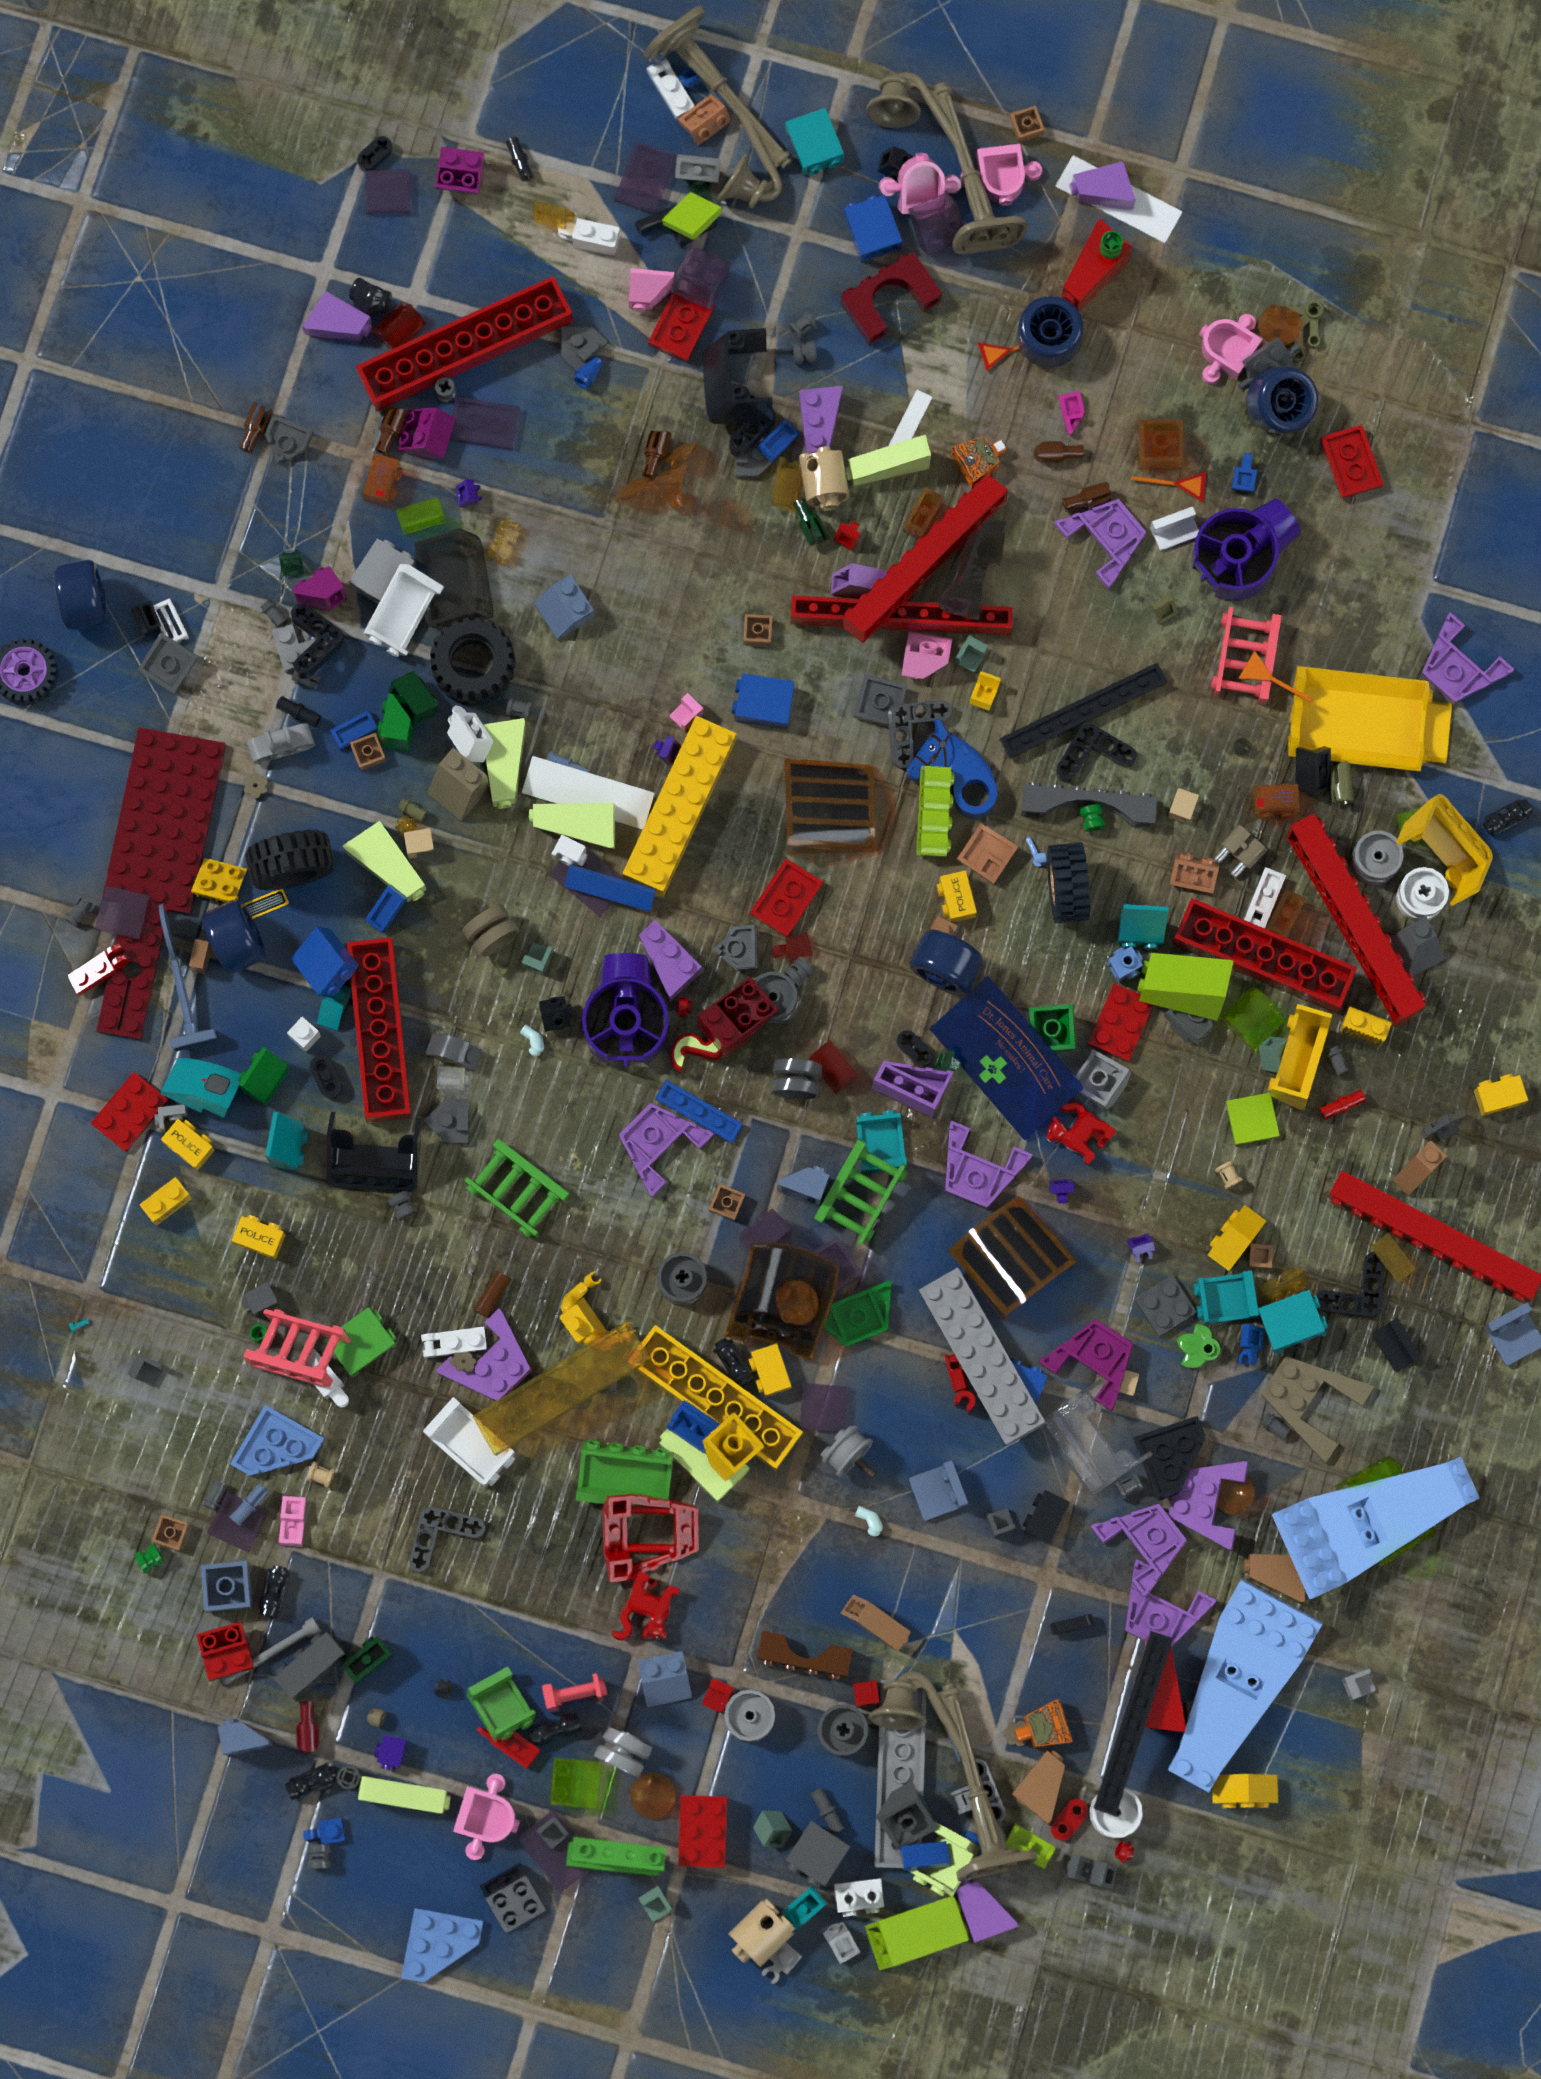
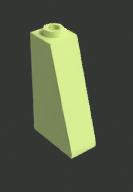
M926 435L848 459V467H845L847 480H851L852 485L857 486L929 469L931 453Z
M524 718L483 725L494 741L486 757L493 807L498 806L499 809L509 808L511 804H516L526 731Z
M614 803L533 804V809H529V822L533 823L535 828L609 849H615Z
M380 821L343 845L344 851L348 856L386 886L390 884L408 898L407 902L411 900L416 901L424 895L426 890L425 884Z
M668 1429L659 1437L661 1439L659 1445L669 1450V1452H674L673 1459L717 1503L750 1471V1468L745 1464L724 1482L710 1466L706 1451L703 1454Z
M362 1776L358 1800L444 1814V1809L449 1810L451 1796H447L448 1791Z

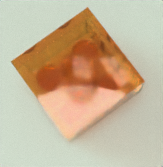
M1139 419L1137 425V470H1181L1184 462L1183 420Z

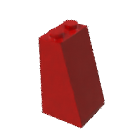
M1099 219L1094 226L1062 290L1061 298L1071 302L1079 312L1129 262L1132 246L1124 239L1118 257L1107 259L1101 255L1100 244L1102 236L1108 231H1114L1102 219Z
M1145 1638L1144 1648H1145V1645H1146V1642H1147V1639H1148V1638ZM1170 1647L1145 1728L1185 1732V1720L1172 1648Z

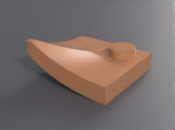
M980 824L956 860L994 884L1018 846L990 828Z

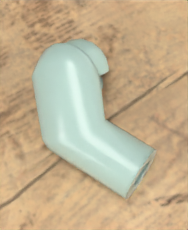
M525 1024L520 1034L530 1040L531 1048L529 1053L532 1056L538 1057L545 1048L543 1036Z
M859 1506L855 1517L867 1521L869 1535L873 1537L878 1536L883 1528L878 1514Z

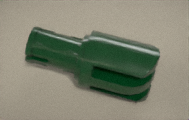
M805 498L800 499L802 503L799 502V499L793 503V507L801 519L799 526L809 545L813 546L814 542L817 544L822 542V538L823 540H828L830 538L818 514L811 512Z

